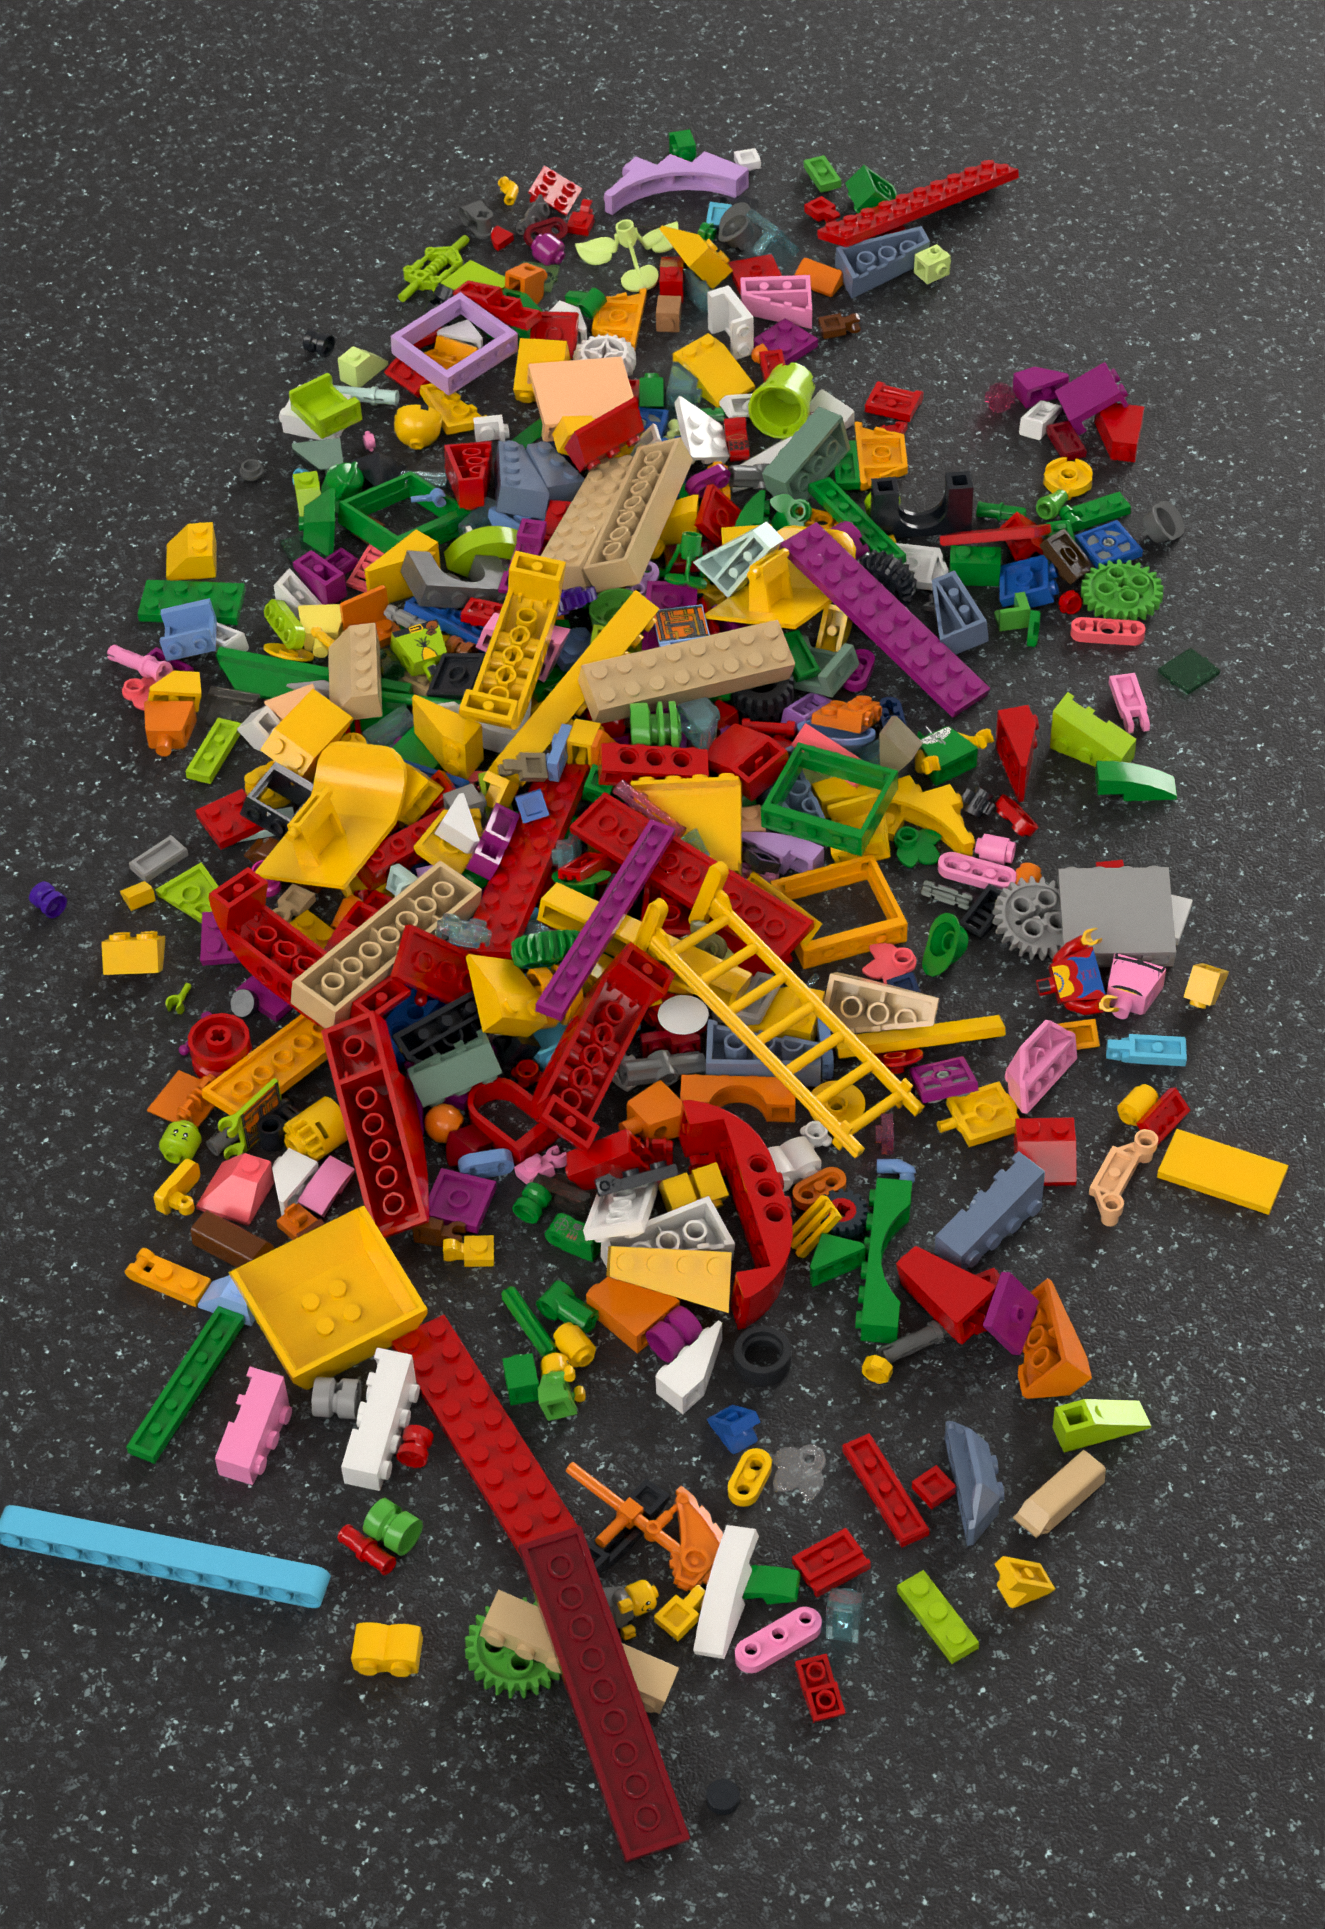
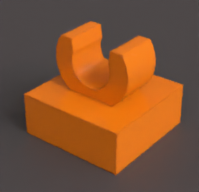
M292 1203L284 1210L285 1214L276 1220L277 1227L292 1240L298 1238L297 1233L318 1221L299 1203Z

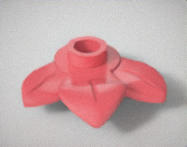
M152 677L129 679L124 683L122 695L125 699L132 701L136 708L144 710V701L148 699L149 687L155 684L156 681Z
M888 943L872 944L869 946V950L875 959L868 963L862 969V972L871 979L883 978V983L887 984L886 980L913 971L917 960L913 952L908 948L897 949L894 945Z

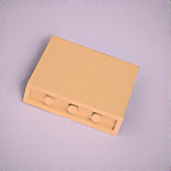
M622 357L528 364L527 383L532 384L543 424L542 439L545 442L554 441L552 434L562 416L592 415L593 418H598L634 397Z

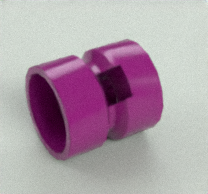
M677 1306L664 1318V1322L659 1321L647 1331L646 1339L658 1357L667 1363H671L685 1346L691 1345L698 1339L703 1329L697 1318L688 1309Z

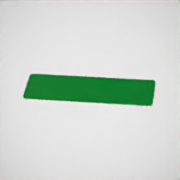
M541 418L511 441L522 444L526 448L528 444H532L540 438L543 425Z

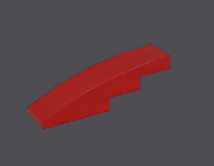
M467 280L453 291L454 296L461 292L509 326L528 331L543 319L540 310L523 307L520 298L503 295L502 288Z

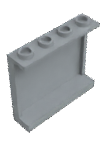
M1097 866L1093 868L1067 867L1065 869H1058L1056 884L1059 887L1063 945L1083 935L1087 929L1098 928L1091 933V938L1093 941L1102 938V942L1088 946H1093L1098 967H1112L1115 953L1158 966H1174L1176 942L1169 867L1149 866L1133 868L1123 866L1120 868H1104Z

